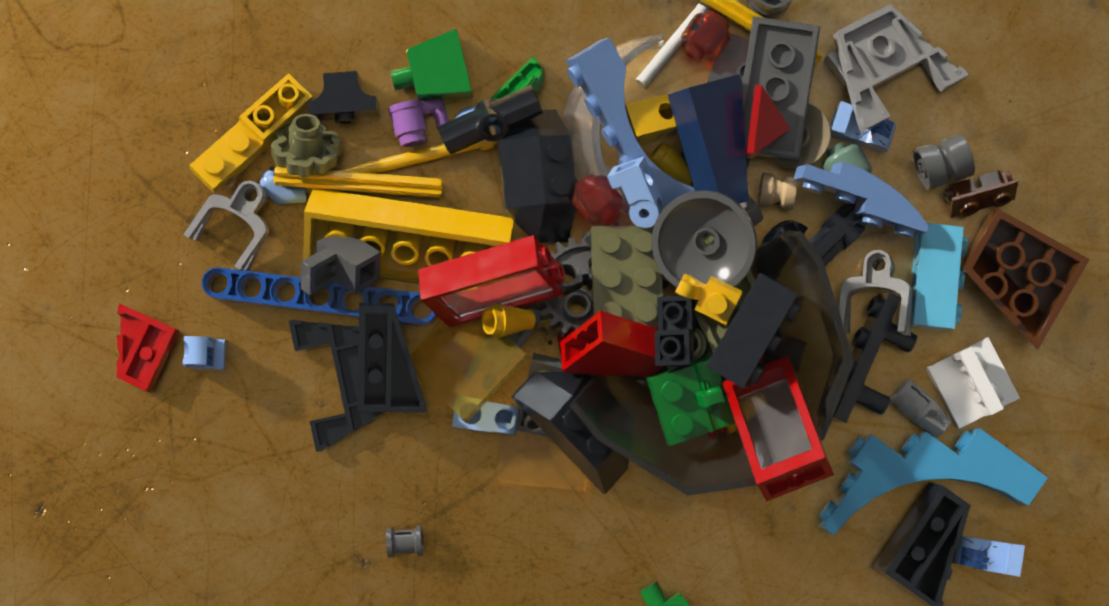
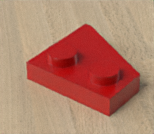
M119 303L117 314L121 316L120 335H117V349L119 351L117 378L151 393L180 331Z

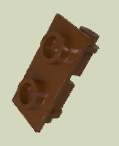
M1001 169L978 176L980 188H976L972 178L949 184V188L944 189L943 193L947 202L951 201L950 218L960 215L970 216L984 208L991 206L1001 207L1010 203L1012 200H1015L1018 180H1013L1010 171L1004 172Z

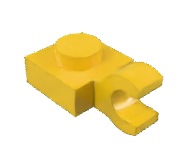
M684 273L675 292L683 297L699 300L694 310L726 325L743 291L713 276L710 277L707 284H704Z

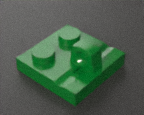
M712 356L695 361L692 365H684L647 378L666 443L669 446L735 424L722 384L721 375L706 367Z

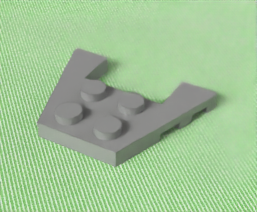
M891 4L838 30L833 36L861 134L882 124L891 117L873 89L878 85L919 64L924 66L940 92L956 85L969 76L964 68L961 66L957 68L945 57L948 54L939 46L934 48L920 35L923 32Z

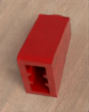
M600 310L560 341L562 372L651 377L665 367L655 366L654 331H658V329Z

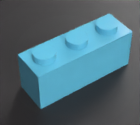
M927 223L929 225L928 233L915 234L911 279V328L948 332L955 329V324H959L961 320L962 305L957 303L958 290L963 289L965 272L960 270L961 257H965L967 252L968 238L963 236L964 227Z

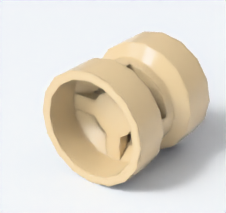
M763 172L759 186L758 205L769 207L772 204L776 205L778 202L781 209L792 210L797 190V181L793 180L794 176L786 175L780 181L774 174Z

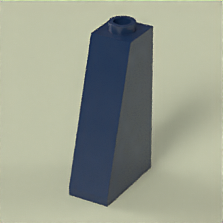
M740 74L668 94L695 191L709 190L719 192L732 198L738 204L749 201L742 80Z

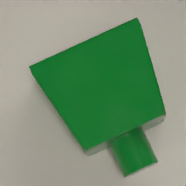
M457 29L407 49L406 52L410 66L390 71L395 91L415 86L418 100L421 101L473 98Z

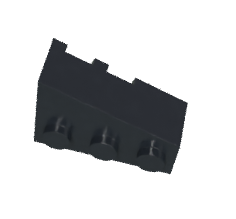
M760 273L706 367L741 388H749L751 383L756 386L767 368L763 364L770 353L774 355L785 337L782 334L789 323H793L802 309V303L807 296L770 275Z
M359 303L357 412H428L394 303Z
M928 482L872 568L926 606H943L944 601H942L945 586L947 579L950 580L952 575V561L956 547L959 548L971 505L943 485Z

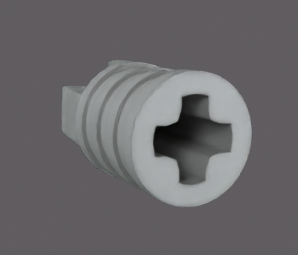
M910 378L906 379L890 397V402L896 405L900 411L904 412V415L936 438L943 434L951 423V419L939 407L936 401L929 397L925 391H922Z

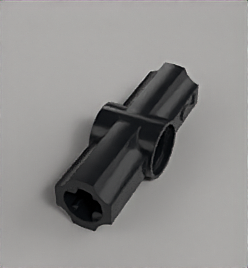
M529 85L498 100L490 98L481 100L473 111L438 126V130L447 151L450 154H454L483 140H500L506 135L508 129L537 117L544 112L532 85ZM491 117L497 118L495 121L490 123L484 122L486 119Z
M856 200L854 204L847 203L844 207L841 205L820 226L822 229L796 253L801 261L816 274L823 270L842 249L845 250L866 230L864 227L867 224L862 223L863 217L853 214Z

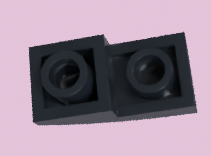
M683 296L657 297L658 331H654L655 366L692 365L695 334V299Z

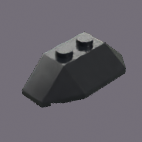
M556 109L543 110V114L508 129L506 135L498 141L504 211L528 236L534 235L541 244L567 243L576 211L574 206L577 205L571 135Z
M534 372L511 396L603 494H606L628 470L632 419L589 374Z

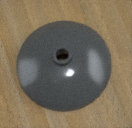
M698 190L677 197L659 214L652 232V252L655 262L664 277L675 287H678L684 273L704 284H707L710 277L713 276L734 287L751 269L757 250L755 228L747 212L732 198L715 191ZM708 233L713 236V245H708L704 242V234Z

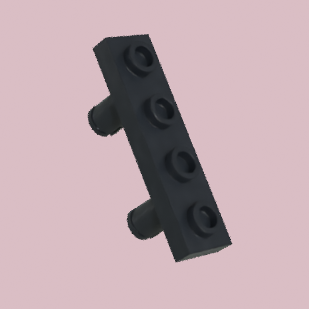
M891 292L878 293L877 296L870 300L866 308L867 320L864 326L860 327L854 335L852 345L855 347L850 358L844 360L839 369L838 376L841 378L836 390H831L825 401V408L827 410L824 417L835 422L847 423L855 403L881 415L887 410L890 397L866 386L865 380L882 341L908 353L912 351L918 337L916 334L911 332V336H904L897 331L898 325L892 323V318L901 297Z

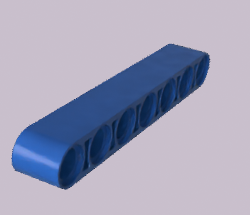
M214 267L207 270L201 280L204 292L210 297L223 302L359 319V309L349 310L346 306L347 298L353 292L338 282H333L322 288L329 291L330 297L326 304L316 306L313 302L314 294L309 295L301 290L300 277ZM219 276H226L228 282L226 289L220 293H215L212 289L213 281ZM253 280L260 281L262 287L260 293L255 297H248L246 287L249 282ZM285 285H294L296 293L293 299L286 302L281 301L279 297L281 288ZM370 286L357 292L362 294L363 303H381L385 298H395L398 303L397 315L402 325L428 327L438 317L433 311L425 319H418L414 316V307L417 303L422 302L420 293Z

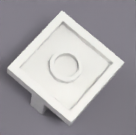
M989 337L925 368L956 429H960L984 416L993 415L1003 410L1004 406L1020 399Z

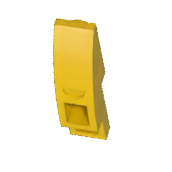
M288 73L241 114L236 125L189 165L190 170L214 193L236 173L240 175L276 140V131L287 124H291L293 119L308 105V101L312 100V95Z

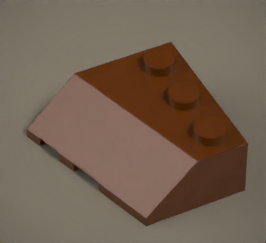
M999 209L990 210L978 231L963 270L1038 350L1090 259Z

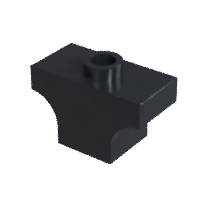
M357 71L323 73L324 87L322 93L315 100L308 101L309 114L316 116L319 121L335 120L336 124H351L355 122V118L380 116L379 102L376 96L367 95L361 90V79Z

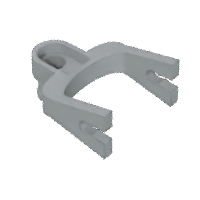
M244 181L237 187L231 198L218 194L209 196L183 235L198 241L215 209H226L245 220L254 231V238L235 264L236 268L249 271L269 234L268 224L262 217L257 215L260 208L268 200L264 188L254 181ZM257 191L256 200L251 201V194Z
M882 250L869 252L864 259L863 276L851 277L842 283L836 329L841 330L843 333H850L851 297L854 293L867 289H884L901 295L897 331L904 336H911L912 287L901 279L893 278L895 265L891 256ZM884 260L885 268L877 271L878 265Z

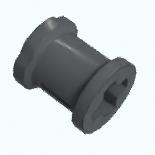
M416 525L415 529L394 530L393 527L387 528L386 548L388 558L394 557L395 554L416 553L418 557L423 556L424 536L422 525Z

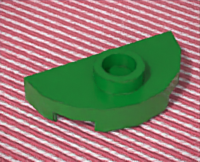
M532 56L490 99L498 100L529 85H532L535 93H537L545 78L543 66L535 56Z

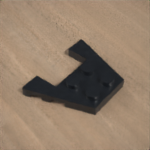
M300 320L289 321L296 352L331 345L344 406V414L310 421L316 452L327 449L387 413L357 412L359 326L304 322Z

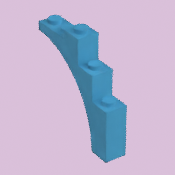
M981 428L972 429L971 432L966 430L954 445L958 449L956 453L926 431L919 432L917 436L914 433L909 436L901 448L905 452L903 456L872 434L866 435L864 439L859 436L847 452L851 455L847 464L857 470V473L854 475L850 472L839 486V490L842 491L835 503L830 500L818 516L822 521L818 527L829 535H835L852 514L872 499L896 487L922 480L948 479L969 482L993 490L1019 506H1029L1048 477Z

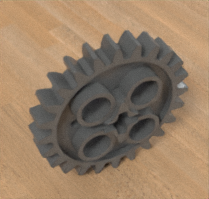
M585 234L582 235L581 243L576 244L574 239L569 237L568 247L565 248L561 243L557 242L555 246L556 254L551 252L552 257L556 261L561 262L565 274L571 275L574 279L570 283L562 282L563 296L567 297L563 299L554 297L534 303L535 309L545 308L540 314L541 321L549 318L552 319L549 330L552 331L559 326L562 328L561 338L563 339L569 332L575 331L593 317L592 292L588 293L586 288H582L583 285H587V288L592 290V271L589 268L592 266L591 247L585 243ZM572 304H579L584 307L585 311L581 314H574L569 311L568 307Z

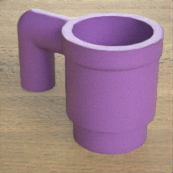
M442 99L426 101L409 100L388 107L395 136L399 139L402 148L420 145L427 141L425 134L427 128L423 115L433 113L437 130L438 126L449 122Z

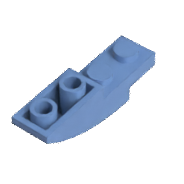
M839 162L832 165L831 172L808 164L798 166L793 180L803 183V189L822 194L823 190L835 193L834 199L848 204H854L856 200L853 214L863 217L862 223L878 228H882L883 224L895 227V234L908 238H914L915 234L928 233L929 225L904 196L878 177L846 162Z

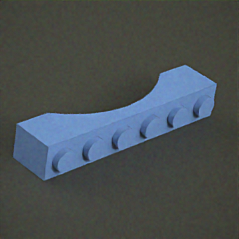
M610 38L601 39L567 59L566 62L570 67L567 69L569 78L576 87L580 86L587 97L584 99V103L593 117L597 116L604 127L601 129V133L609 146H614L621 157L618 159L619 165L645 156L662 196L664 208L677 197L695 191L694 187L678 182L660 170L647 157L638 144L630 127L625 108L624 82L626 66Z

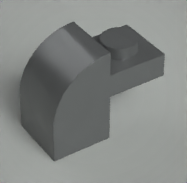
M333 236L317 241V253L301 261V290L312 295L336 281L353 293H357L379 280L381 252L364 241L352 237Z

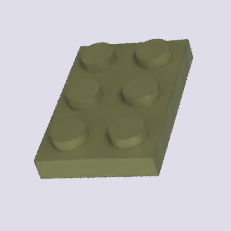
M636 225L591 226L593 316L601 310L658 329L657 297H663L662 273L655 262L652 252L654 225L650 228H641Z

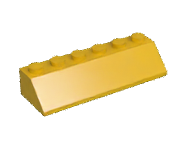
M313 188L304 211L303 260L317 253V241L333 236L352 237L364 241L381 252V278L419 283L418 269L512 242L514 221L512 218Z

